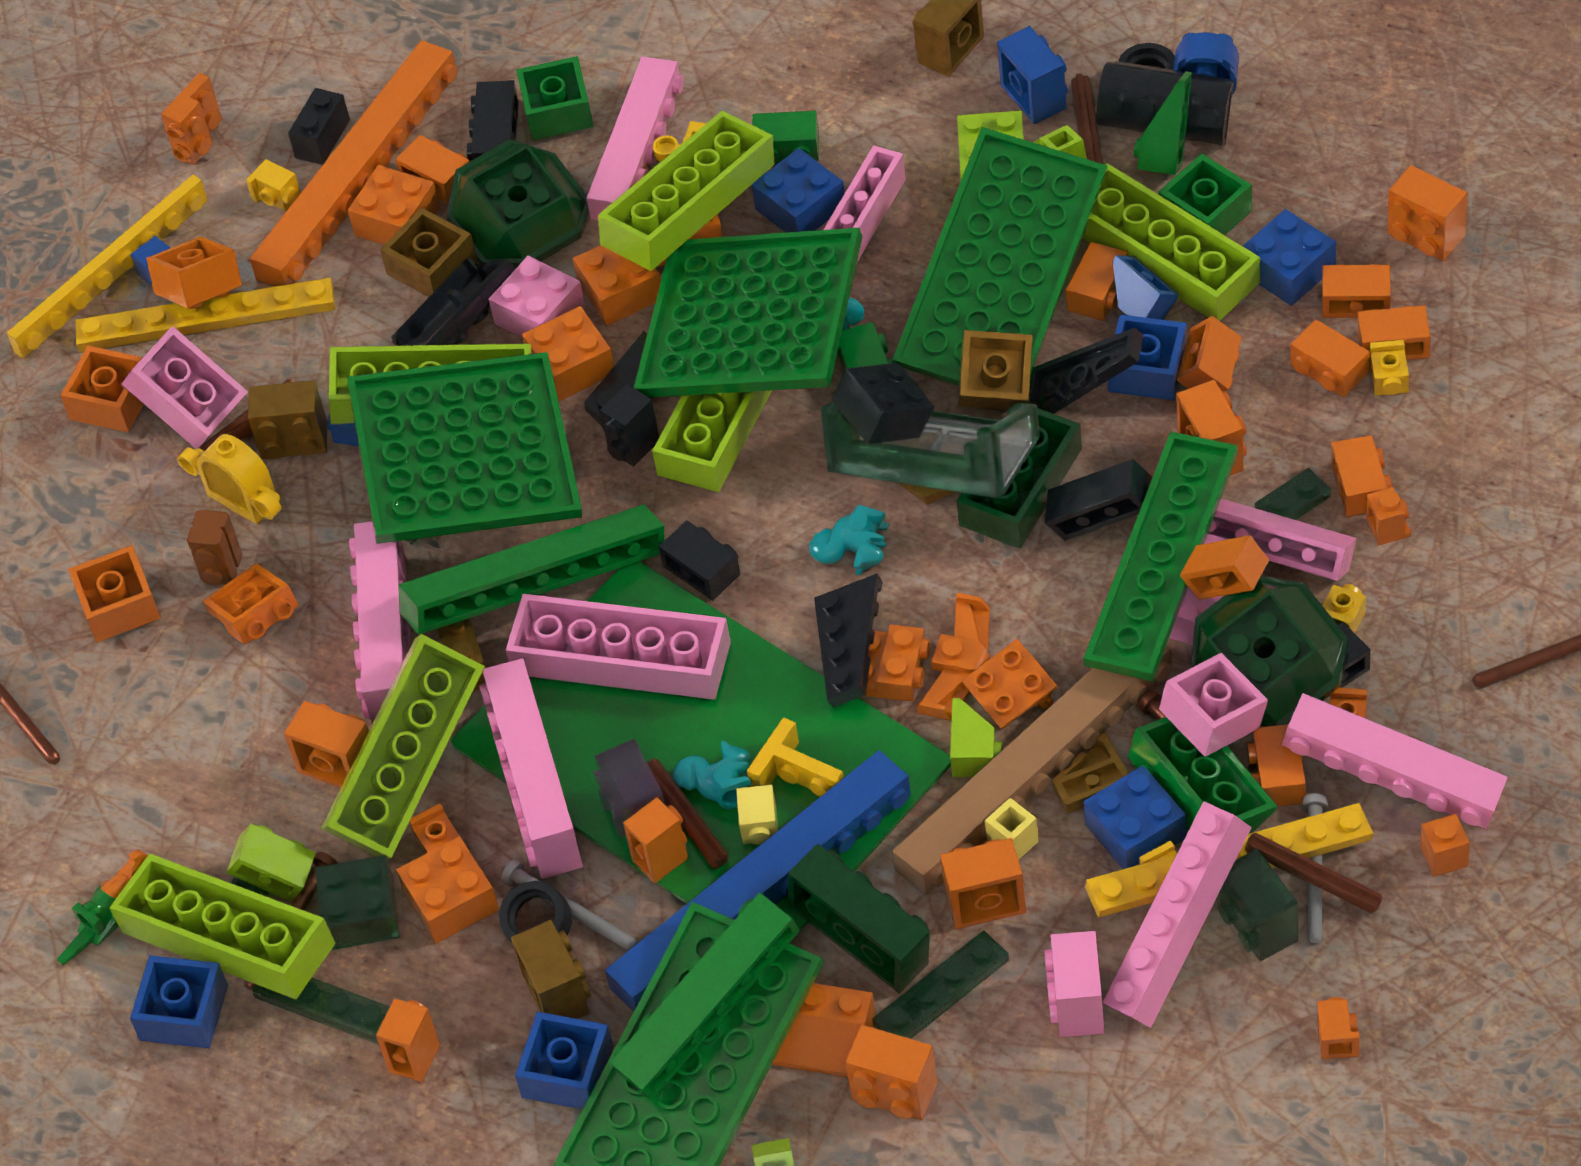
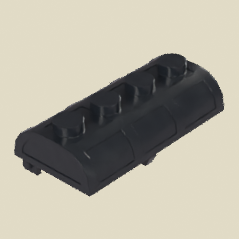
M1119 61L1114 63L1107 62L1104 66L1099 86L1096 113L1097 124L1144 133L1185 72ZM1192 73L1185 139L1226 145L1233 81H1229L1226 78Z
M466 258L391 336L392 343L397 346L460 344L468 336L466 330L471 324L475 325L481 322L488 315L489 312L486 309L490 305L489 298L515 270L514 266L508 258L474 264L475 261L473 259Z

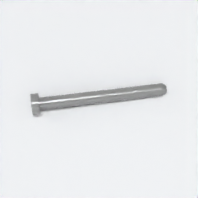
M1308 794L1302 799V809L1308 813V817L1324 813L1328 810V798L1322 794ZM1323 854L1309 859L1322 865ZM1308 883L1307 937L1311 943H1319L1322 939V889Z
M516 859L507 864L501 877L502 881L510 886L516 883L520 885L523 882L540 881L525 872L524 864ZM563 895L571 908L574 919L627 951L638 944L634 937ZM541 898L546 902L550 903L551 905H553L549 900Z

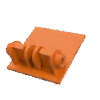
M1015 639L961 681L1001 730L1034 705L1042 709L1050 707L1053 703L1051 698L1052 691L1058 687L1018 639Z

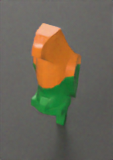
M137 849L128 855L130 859L112 878L103 882L96 889L90 901L84 904L77 903L72 907L76 919L80 921L77 931L79 934L57 958L61 965L64 966L91 943L97 946L119 927L109 907L148 856L142 850Z

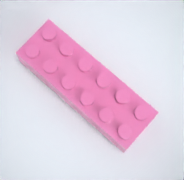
M371 521L354 524L355 538H349L351 557L355 559V565L350 566L351 580L353 586H357V593L352 594L354 614H358V621L353 622L355 641L359 642V649L354 650L356 669L360 671L361 678H356L355 680L358 699H362L364 718L370 719L373 724L411 647L410 624L399 613L398 584L408 581L407 558L402 541L376 544L373 523Z
M522 594L505 651L508 662L521 658L524 659L529 677L716 700L731 641L726 618Z
M521 658L483 669V675L486 683L479 685L530 867L538 866L541 879L583 868L574 829L524 659Z

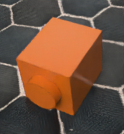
M1457 814L1421 824L1420 848L1433 877L1468 867L1470 842Z

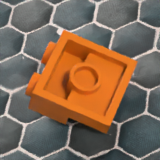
M200 72L161 113L165 132L172 147V153L179 161L184 163L188 162L195 165L213 145L210 132L222 120L210 77Z
M258 563L202 601L207 612L220 620L228 633L244 645L249 641L261 638L265 634L266 629L274 623L288 619L293 614L294 609L299 606L289 585Z
M890 624L888 632L874 631V642L870 644L868 652L871 662L865 696L913 702L916 688L921 689L923 685L924 668L921 665L923 659L928 660L931 641L925 638L924 628Z

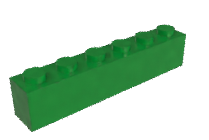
M760 892L754 899L747 900L740 908L738 917L729 927L719 931L713 941V946L706 954L697 957L689 967V973L679 984H674L669 988L664 996L663 1003L656 1011L650 1012L642 1019L639 1030L629 1041L627 1040L620 1044L614 1053L613 1060L610 1062L611 1065L623 1078L652 1101L799 933L800 930L794 920Z

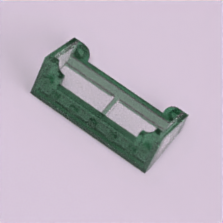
M833 402L821 408L828 472L998 498L1005 494L1040 437L1037 404L1015 403L1009 408L1007 417L1002 420L933 410L920 438L867 444Z

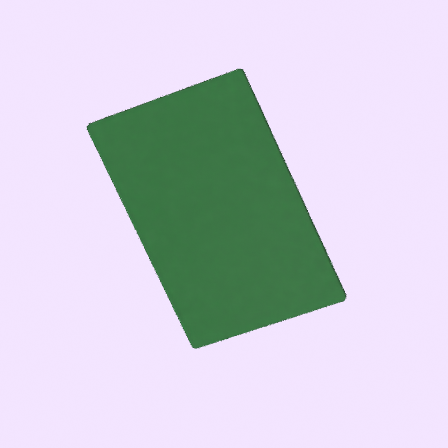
M640 561L619 568L587 601L726 618L731 644L716 700L529 677L573 829L645 877L647 876L632 862L623 822L656 797L664 803L643 774V765L651 759H658L672 777L675 765L690 755L701 756L710 765L723 759L721 742L726 741L729 745L749 752L751 755L750 764H752L783 717L796 723L799 743L794 750L843 771L844 778L880 750L908 775L911 796H909L907 802L901 808L893 809L883 817L875 829L866 831L856 839L849 850L838 854L843 859L844 864L854 872L951 767L949 754L863 700L857 698L832 707L827 700L825 678L823 675ZM484 705L453 736L451 744L456 751L507 784ZM777 774L770 785H773L776 801L778 831L820 797L807 787L798 783L790 784L784 781ZM679 787L726 850L729 858L726 865H722L719 869L712 868L682 827V831L687 838L685 845L688 859L656 884L688 904L760 845L752 843L743 844L739 827L738 807L726 810L716 801L703 797L696 788L687 790L684 787ZM788 897L783 898L776 904L794 920L800 931L808 924L805 919L789 908Z

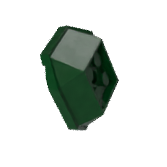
M509 139L456 169L447 211V221L471 234L479 264L508 258L516 269L527 256L542 261L580 239L589 208L586 199L587 194L555 153ZM523 199L521 202H514L513 200Z
M1261 576L1254 590L1225 595L1195 618L1191 668L1222 653L1268 699L1260 727L1286 725L1290 723L1302 693L1323 701L1340 688L1349 639L1305 583ZM1267 643L1275 645V650L1270 657H1258V651L1262 645Z

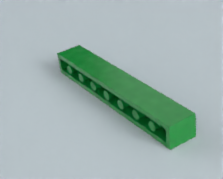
M643 504L398 584L399 613L416 633L420 635L521 601L522 594L540 595L660 555L659 545L664 542V524Z

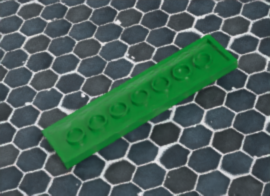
M1170 431L1083 658L1085 666L1153 682L1188 589V585L1181 578L1180 574L1195 546L1205 543L1238 454L1237 445Z

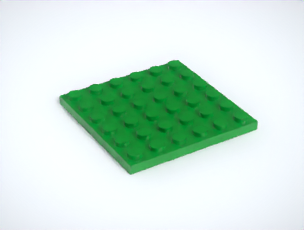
M860 228L688 239L666 259L634 389L650 398L830 387L863 237Z
M548 352L347 377L376 544L582 518L581 502Z

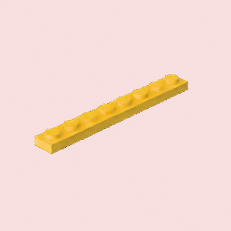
M192 174L7 332L14 353L24 359L55 331L62 328L76 313L84 309L97 295L107 289L124 272L131 269L134 265L131 254L141 245L148 242L154 236L163 240L193 213L200 210L208 201L202 180Z
M330 277L233 293L219 298L213 297L203 301L204 304L193 309H187L177 303L76 319V345L79 352H84L87 345L109 348L158 340L172 326L182 335L333 311L336 310L334 286Z
M1360 803L1254 832L1307 858L1371 841L1374 834ZM1253 833L1248 834L1225 882L1276 868V866L1245 851L1246 842ZM1176 855L1087 879L1085 888L1098 918L1153 903Z

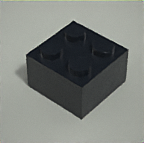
M899 363L845 369L831 399L867 444L920 438L935 408L924 391L916 385Z

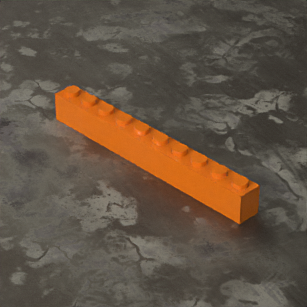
M423 40L417 44L252 254L250 262L257 280L272 286L293 284L300 280L310 262L318 257L321 248L327 240L337 232L339 225L348 215L347 210L378 165L388 166L390 159L399 148L404 146L407 137L416 126L421 124L424 115L431 106L438 102L441 93L448 84L455 80L458 72L453 51Z

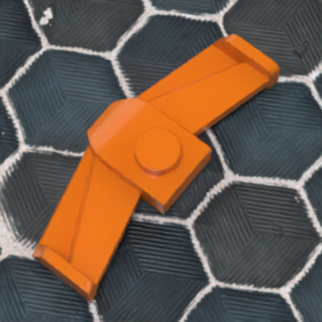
M956 593L954 636L941 634L931 660L932 670L941 671V674L923 700L918 703L916 707L917 714L951 721L952 698H960L965 701L970 694L961 681L990 659L988 653L990 607L983 598Z

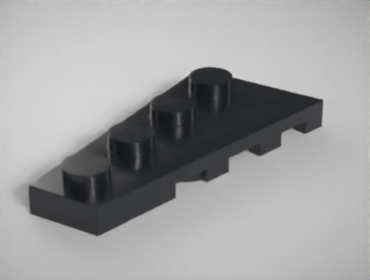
M1134 327L1034 367L1030 376L1028 405L1055 414L1139 361L1143 334Z
M877 573L814 598L827 700L832 707L860 698L866 694L871 662L868 652L875 636V632L872 629L873 619L878 616L879 604L876 601L877 593L882 590L883 584Z

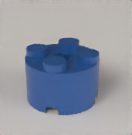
M1209 32L1187 33L1182 37V41L1176 48L1173 70L1229 79V81L1234 82L1233 95L1237 86L1239 52L1233 44L1232 37L1227 34Z

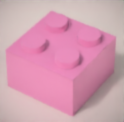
M527 256L489 298L494 324L523 338V333L579 306L585 307L579 280L530 256Z
M1220 653L1167 680L1159 710L1206 757L1259 729L1268 699Z
M1096 932L1050 934L1052 949L1044 950L1051 1024L1058 1023L1060 1037L1105 1034Z

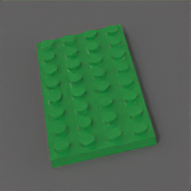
M981 127L892 362L899 363L905 369L959 386L964 330L1032 335L1031 376L1107 173V165Z
M691 902L553 1166H720L824 964L823 959L792 944H788L651 1101L623 1078L610 1062L613 1060L614 1053L620 1044L624 1041H629L639 1030L642 1019L650 1012H655L663 1003L664 996L669 988L674 984H679L689 973V967L697 957L704 956L713 946V941L719 931L729 927L734 922V919Z

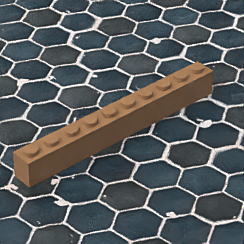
M1166 645L1153 682L1092 668L892 851L895 871L925 895L934 887L943 885L940 855L949 853L956 848L966 849L981 845L987 840L985 820L1009 798L1024 808L1025 804L1035 794L1039 795L1044 792L1050 781L1060 771L1069 768L1072 761L1084 749H1090L1096 743V738L1109 726H1115L1121 720L1123 713L1133 704L1137 705L1141 697L1157 682H1163L1168 677L1172 669L1171 648Z

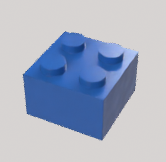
M1028 26L997 42L1000 85L1034 125L1067 108L1066 94L1068 93V88L1064 72L1067 71L1066 64L1059 54L1055 55L1051 51L1044 36H1038L1031 26Z
M800 148L792 152L751 185L755 210L785 233L815 231L831 218L845 194L843 180Z
M1284 209L1243 245L1244 248L1260 257L1259 285L1291 306L1322 280L1323 265H1336V241L1287 209Z
M1120 314L1115 335L1135 327L1143 334L1139 361L1108 380V392L1175 401L1179 385L1177 376L1187 342V323Z
M1144 765L1083 801L1085 825L1122 869L1140 865V856L1169 841L1175 846L1183 841L1187 835L1186 814Z
M149 955L130 1016L139 1040L210 1049L228 987L220 964Z
M536 1012L515 1074L521 1097L583 1109L614 1048L608 1025Z

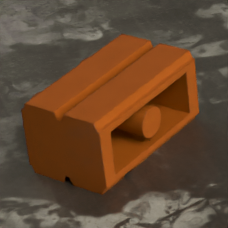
M200 509L195 513L192 522L193 527L190 528L187 537L191 554L200 579L204 583L226 585L236 577V567H239L243 555L229 514L222 511Z

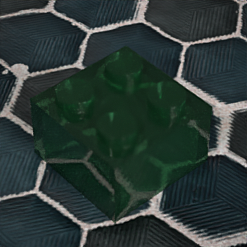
M1258 849L1235 860L1219 892L1220 905H1218V911L1227 925L1233 924L1236 928L1238 938L1247 952L1253 951L1261 962L1298 942V902Z
M387 855L315 867L319 915L325 919L336 943L331 950L400 938L394 877Z

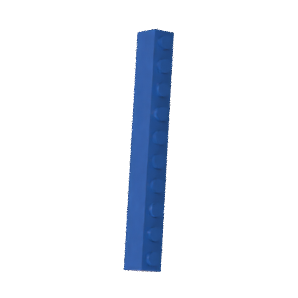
M878 750L606 968L605 973L609 989L634 1012L691 902L734 920L738 917V912L747 900L754 899L759 892L776 905L783 898L788 897V872L817 843L827 851L830 849L837 854L840 852L844 853L853 846L855 840L862 834L875 829L880 824L882 818L893 809L901 808L907 802L909 796H911L908 775Z

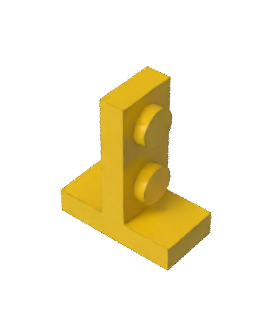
M784 717L747 769V775L751 781L750 787L770 785L778 774L784 781L790 784L798 783L807 787L819 797L844 778L843 771L794 750L799 743L796 723Z

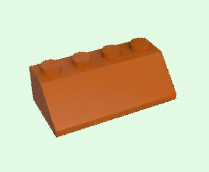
M813 983L772 1065L848 1077L845 1062L861 1025L872 1028L874 1026L876 1009L873 992Z

